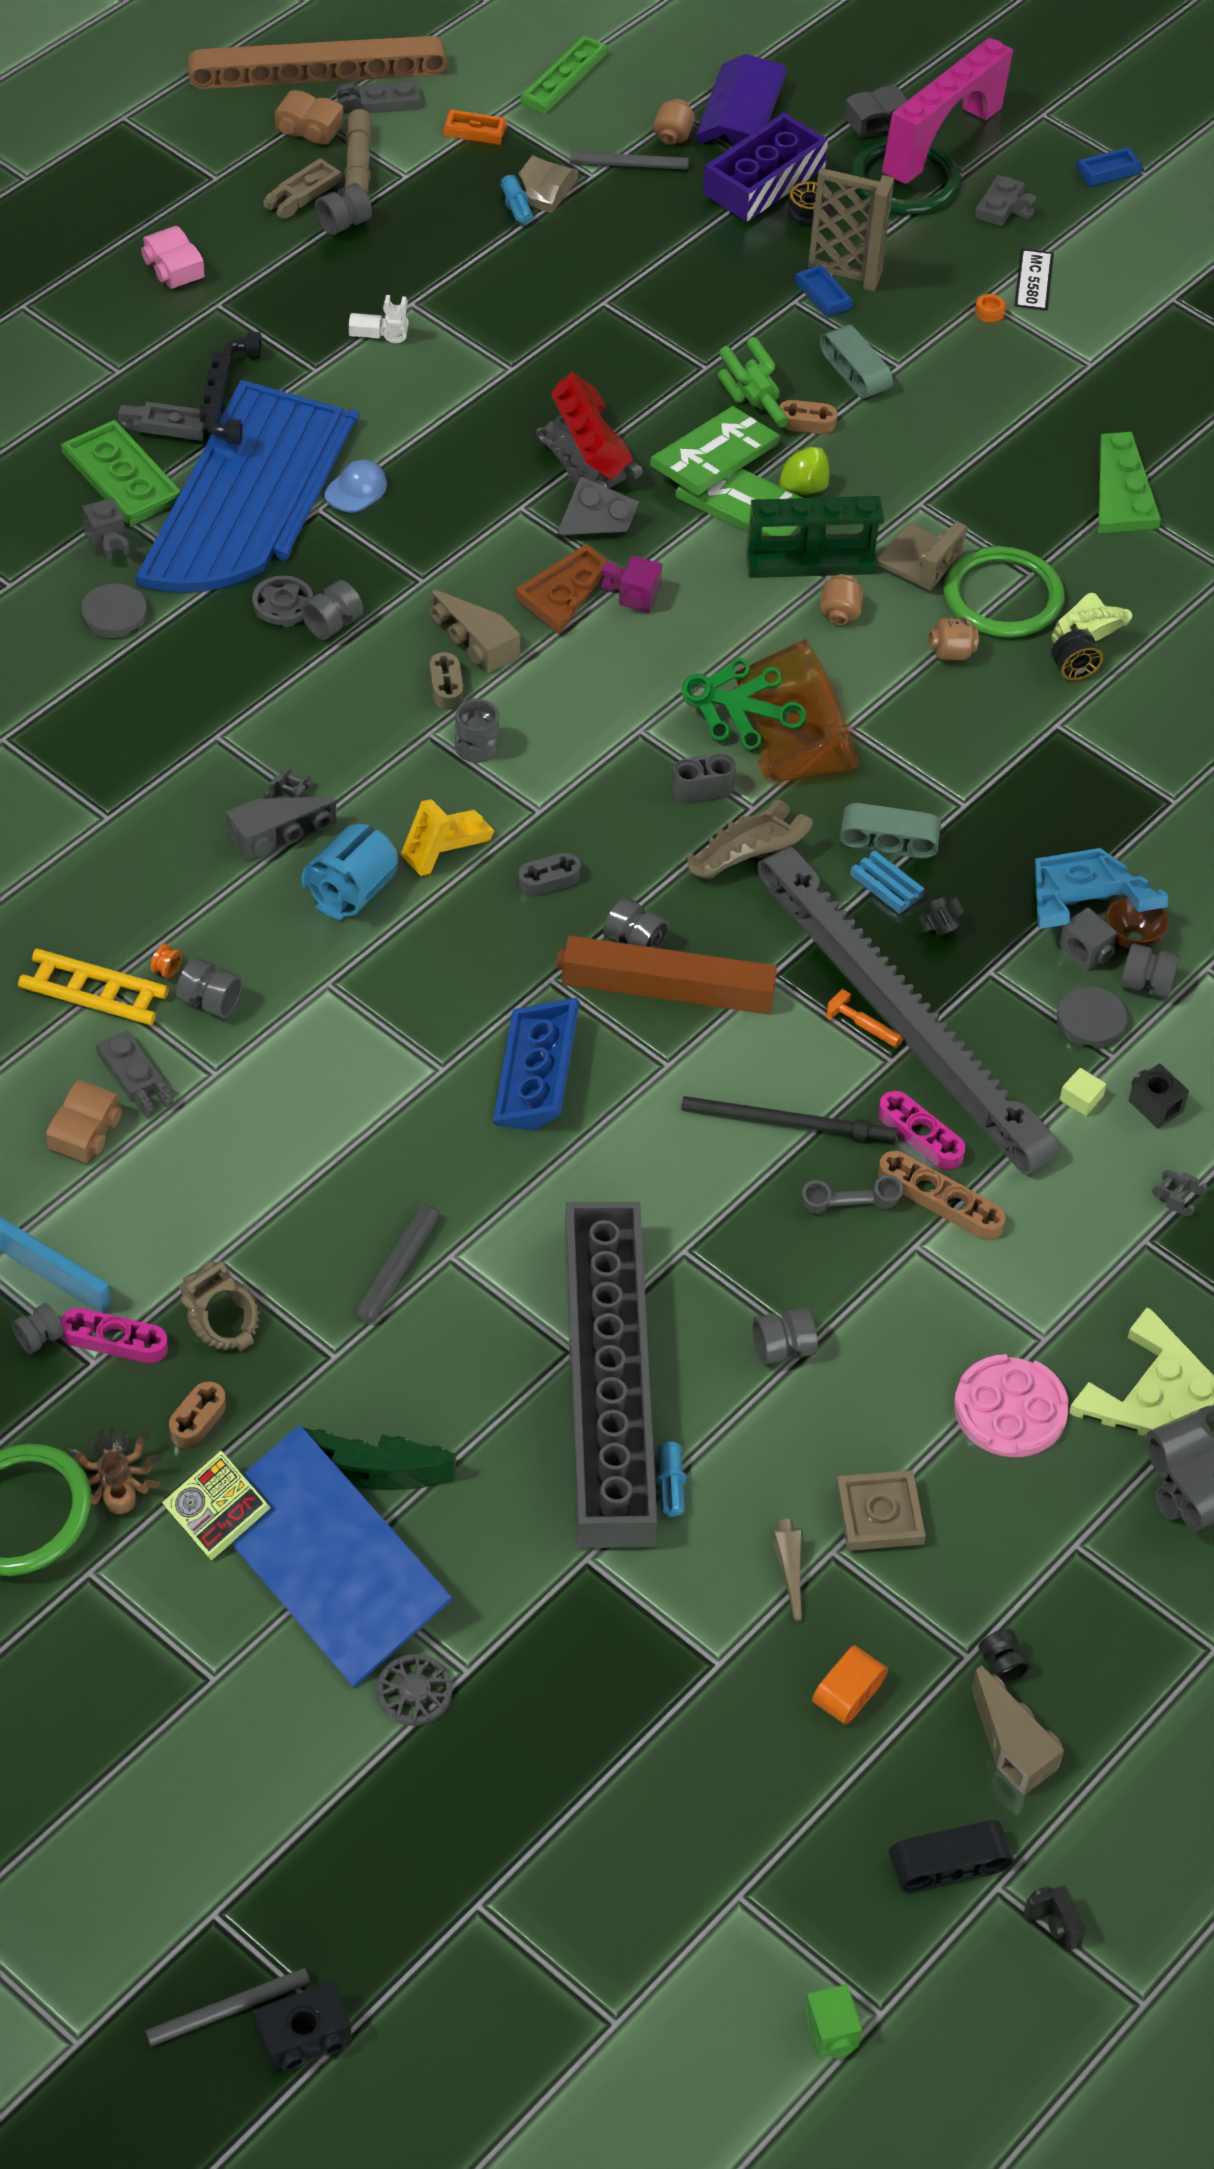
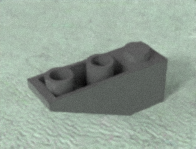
M333 796L255 799L226 811L227 836L245 861L258 856H264L272 850L297 842L305 836L325 830L337 823L336 800Z

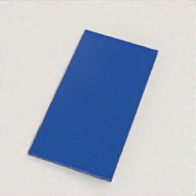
M300 1424L243 1474L271 1508L231 1544L354 1688L453 1600L451 1595Z

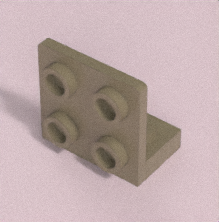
M956 521L948 531L943 530L938 537L908 523L879 555L877 564L931 591L963 554L967 526Z

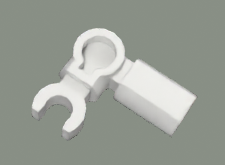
M386 295L383 310L386 314L385 319L381 315L351 313L349 336L369 338L384 336L391 343L403 342L406 339L409 325L406 318L407 298L402 296L401 304L394 305L390 301V295Z

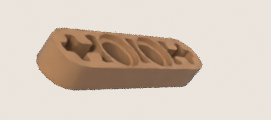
M890 1151L881 1157L878 1177L883 1175L897 1177L903 1184L902 1195L981 1239L993 1240L1002 1234L1006 1214L997 1204L903 1152ZM896 1166L901 1168V1170L896 1169L894 1172L889 1170V1168L894 1169ZM912 1174L911 1180L909 1182L906 1181L907 1178L910 1179V1176ZM921 1181H929L934 1184L936 1189L931 1192H924L916 1184ZM959 1198L967 1206L964 1209H954L948 1205L947 1201ZM973 1209H976L977 1212L974 1211L973 1216L971 1217ZM989 1218L994 1220V1222H989L988 1225L982 1222L987 1221Z

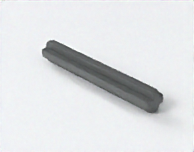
M427 1204L420 1206L358 1305L356 1316L359 1320L365 1321L368 1324L375 1322L438 1220L436 1208L430 1207Z

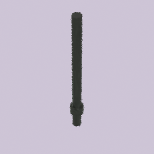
M683 1096L681 1110L851 1135L853 1140L866 1141L867 1138L891 1142L896 1141L897 1128L869 1124V1120L855 1118V1121L688 1096Z

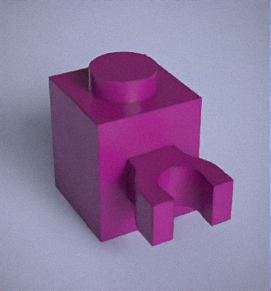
M631 556L626 570L614 563L606 562L602 569V575L605 576L601 583V588L608 590L620 589L619 605L650 613L661 588L663 564Z

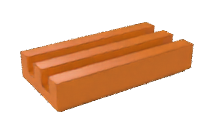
M451 109L443 128V136L501 145L504 130L507 127V118Z

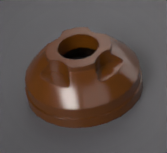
M1128 897L1113 902L1107 909L1105 922L1117 932L1115 942L1124 949H1130L1132 943L1151 948L1157 946L1164 939L1169 925L1168 916L1162 908L1138 912ZM1129 931L1138 932L1143 938L1140 940L1130 939L1124 933Z

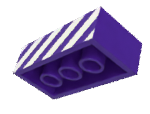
M784 112L705 165L703 194L748 222L790 193L792 187L806 182L819 173L820 168H825L828 139Z

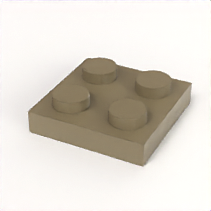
M913 1470L837 1476L836 1489L847 1551L924 1545L926 1535Z

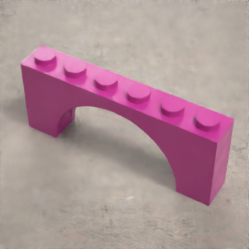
M986 39L892 112L882 172L904 184L909 183L923 171L928 150L939 127L951 109L962 98V109L984 120H988L998 112L1003 104L1013 49L1003 45L998 40Z

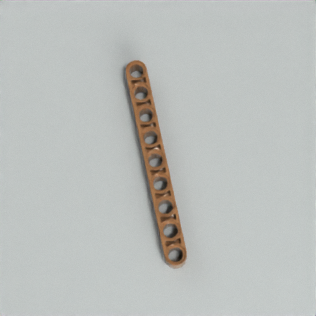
M436 36L198 49L189 54L187 64L191 84L198 89L433 76L445 71L447 59L444 44L440 38Z

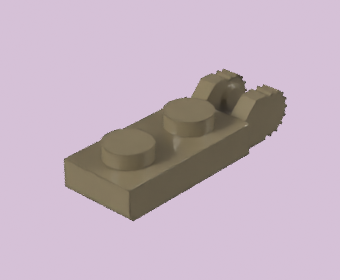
M319 158L280 183L279 187L265 197L264 207L271 211L278 208L276 212L278 217L288 219V217L295 214L298 207L301 208L342 181V172Z

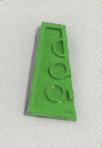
M1132 432L1101 434L1097 534L1159 529L1161 518Z

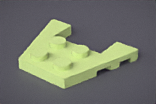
M1146 1308L1130 1328L1127 1338L1158 1356L1123 1402L1088 1382L1071 1404L1069 1413L1079 1418H1083L1084 1414L1102 1419L1101 1424L1111 1427L1120 1424L1137 1429V1434L1146 1435L1148 1431L1209 1405L1213 1406L1214 1375L1151 1309Z

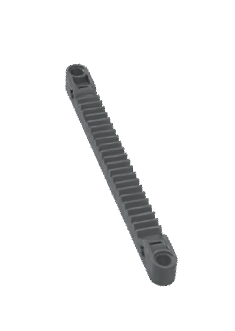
M787 847L758 862V873L766 888L890 1027L903 1036V1041L1019 1171L1026 1175L1030 1174L1060 1156V1149L1056 1138L1032 1110L1021 1102L1007 1101L1009 1091L1007 1089L998 1090L1000 1081L998 1079L990 1080L991 1071L989 1069L981 1070V1060L972 1061L974 1052L972 1050L964 1051V1041L955 1042V1031L946 1032L948 1023H938L939 1013H929L930 1003L921 1004L922 995L920 993L913 994L914 986L912 984L904 985L905 976L896 975L897 967L895 965L887 966L889 958L887 956L879 957L880 948H871L872 939L863 938L862 928L854 929V919L846 920L847 912L845 910L838 911L839 903L837 901L830 902L831 894L829 892H818L820 885L818 874L793 847Z

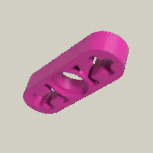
M890 1091L881 1097L878 1116L883 1124L888 1127L897 1128L898 1136L937 1167L944 1170H953L962 1164L965 1143L957 1134L903 1092ZM916 1125H924L931 1130V1133L920 1136L914 1133L912 1128Z
M84 1308L70 1309L62 1315L60 1320L64 1329V1336L62 1338L71 1346L149 1364L161 1361L168 1352L166 1332L157 1325ZM78 1323L84 1324V1327H80L78 1331H72V1328H76ZM113 1329L120 1330L125 1334L117 1342L107 1341L103 1336L106 1332ZM96 1331L97 1336H92V1332L95 1333ZM132 1335H136V1339L133 1338V1345H131V1343H132V1337H131V1336H132ZM150 1340L156 1341L157 1344H152L151 1348L144 1347V1344H149Z

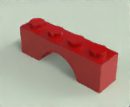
M571 371L565 379L556 385L551 395L585 462L612 481L633 460V457L624 440L607 425L599 414L606 405L598 390Z

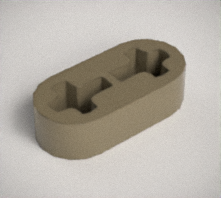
M448 652L435 654L430 659V682L433 700L442 709H455L463 702V682L459 660L454 654ZM442 667L447 668L448 674H443ZM450 687L451 694H446L444 688Z

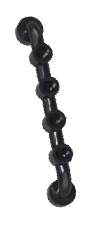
M247 332L246 338L231 340L223 346L221 351L212 352V368L208 369V386H204V403L200 404L199 418L201 423H205L206 429L210 434L216 437L227 438L228 445H241L243 438L241 419H228L227 425L218 424L221 420V406L225 403V389L229 385V371L232 370L233 354L237 351L246 350L247 357H260L262 349L261 332Z

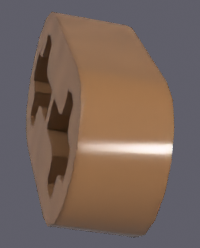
M787 400L779 406L789 420L788 424L782 427L786 430L828 434L836 428L837 410L829 404Z
M214 1382L198 1384L172 1414L169 1420V1434L176 1446L191 1448L198 1445L226 1410V1397L223 1387ZM211 1397L215 1398V1403L208 1402L202 1409V1399L208 1401ZM193 1421V1431L186 1429L183 1433L180 1432L179 1426L186 1428Z

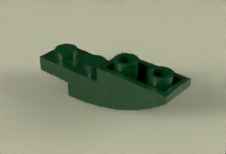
M303 1427L355 1488L371 1490L417 1489L453 1481L456 1474V1453L449 1452L440 1446L429 1447L414 1443L402 1436L391 1437L382 1434L376 1447L364 1440H350L335 1436L326 1430H312Z

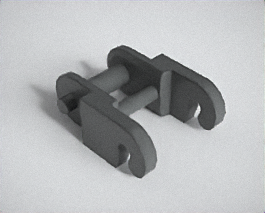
M286 768L284 772H281V775L276 774L270 782L269 791H265L264 799L273 798L282 789L294 793V798L306 797V789L311 786L310 776L306 775L302 779L291 774V768ZM288 781L298 784V786L293 788L286 784Z
M1170 1170L1163 1171L1162 1179L1164 1181L1161 1186L1153 1188V1195L1157 1199L1166 1202L1167 1208L1184 1216H1192L1195 1207L1189 1205L1185 1208V1200L1179 1196L1182 1190H1189L1195 1194L1203 1195L1207 1191V1185L1202 1183L1198 1187V1179L1185 1172L1179 1175ZM1169 1186L1177 1187L1176 1192L1168 1190Z

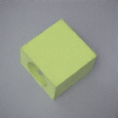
M1079 1068L1062 1087L1059 1100L1087 1116L1104 1097L1107 1084Z

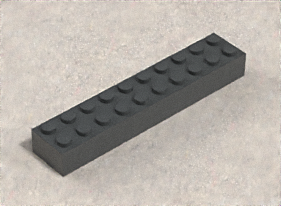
M566 1202L565 1254L577 1548L655 1547L657 1509L640 1202Z

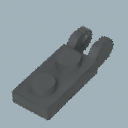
M416 81L370 84L358 87L353 83H347L346 85L338 86L335 91L339 104L343 106V112L347 114L356 109H363L368 113L420 108V97Z
M128 1030L96 1044L98 1056L129 1100L135 1102L144 1116L147 1117L154 1114L152 1101L147 1097L150 1093L154 1092L164 1107L174 1104L171 1091Z

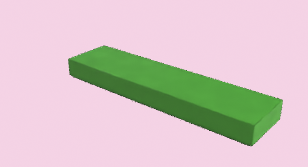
M583 35L521 95V104L546 114L607 55L608 46Z

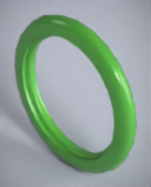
M993 546L970 551L960 557L950 567L944 579V596L953 614L957 618H967L972 623V626L977 627L978 632L994 637H1025L1040 632L1051 625L1060 615L1065 603V590L1059 575L1053 567L1042 558L1014 547ZM988 562L1014 563L1035 572L1043 579L1049 590V600L1046 608L1033 618L1017 622L996 621L977 614L964 603L959 592L960 581L968 570L977 565Z
M29 1443L10 1446L0 1450V1470L25 1462L44 1463L54 1467L63 1474L69 1483L72 1493V1508L62 1530L49 1543L34 1552L19 1557H0V1576L24 1575L47 1567L67 1552L84 1529L91 1507V1489L87 1475L80 1464L66 1452L48 1445Z

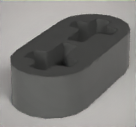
M565 852L525 863L519 868L518 888L525 895L540 896L571 887L580 879L581 862L577 856Z

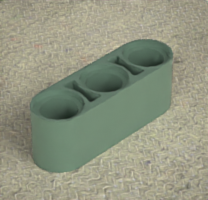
M847 325L821 335L820 347L824 356L860 398L864 399L892 388L893 378L890 369L852 325Z
M853 803L846 806L843 811L840 841L845 846L853 849L875 850L880 853L927 859L936 855L938 851L941 821L930 813Z

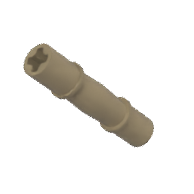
M356 109L348 115L346 143L348 145L346 154L347 168L344 171L345 187L357 183L368 196L371 178L369 170V146L372 143L371 115L363 109Z

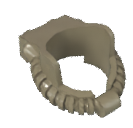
M210 1260L201 1266L202 1271L197 1274L195 1272L190 1273L183 1278L184 1282L179 1285L182 1293L180 1301L188 1308L187 1318L190 1327L198 1337H201L200 1339L204 1343L206 1342L207 1345L213 1346L215 1349L233 1350L236 1348L241 1352L254 1343L252 1335L256 1334L255 1329H258L259 1326L257 1322H260V1318H258L260 1311L257 1310L259 1307L258 1303H255V1297L251 1296L252 1292L249 1289L246 1290L247 1287L245 1285H241L237 1280L234 1281L223 1262ZM223 1290L229 1294L236 1306L244 1309V1321L240 1328L243 1333L235 1338L217 1335L210 1327L208 1311H205L210 1298L215 1293Z

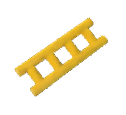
M37 948L32 955V962L40 964L35 976L31 977L22 974L18 981L19 988L151 1026L155 1021L156 1013L147 1010L153 996L166 999L169 992V986ZM55 968L74 973L67 987L48 982ZM87 978L106 983L100 996L81 991ZM120 987L140 992L133 1006L114 1001Z

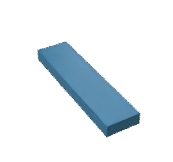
M0 1217L1 1252L98 1312L104 1313L111 1306L109 1284Z

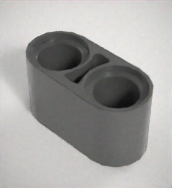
M724 753L679 760L673 767L672 796L681 803H696L728 797L734 790L735 760L730 755Z

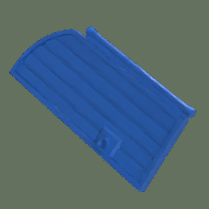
M240 380L218 424L227 425L228 419H241L243 424L242 444L228 445L227 438L211 435L137 573L136 585L169 592L207 591L235 585L263 573L273 554L278 559L287 561L292 552V547L340 451L360 417V413L355 409L344 411L343 408Z

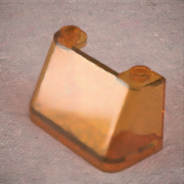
M807 639L749 665L751 669L750 675L745 680H737L738 686L734 687V689L762 675L766 668L775 667L781 673V685L776 689L766 688L749 698L780 707L789 702H797L804 707L807 715V721L803 728L798 731H789L782 726L781 721L753 714L764 750L761 751L762 759L758 760V765L766 779L771 777L774 782L844 773L860 767L832 682ZM744 667V668H742V669L736 671L735 673H736V674H742V673H744L745 670H746V667ZM774 673L766 677L768 683H774L778 679V676ZM795 713L790 714L787 721L789 723H796L799 721L800 716Z

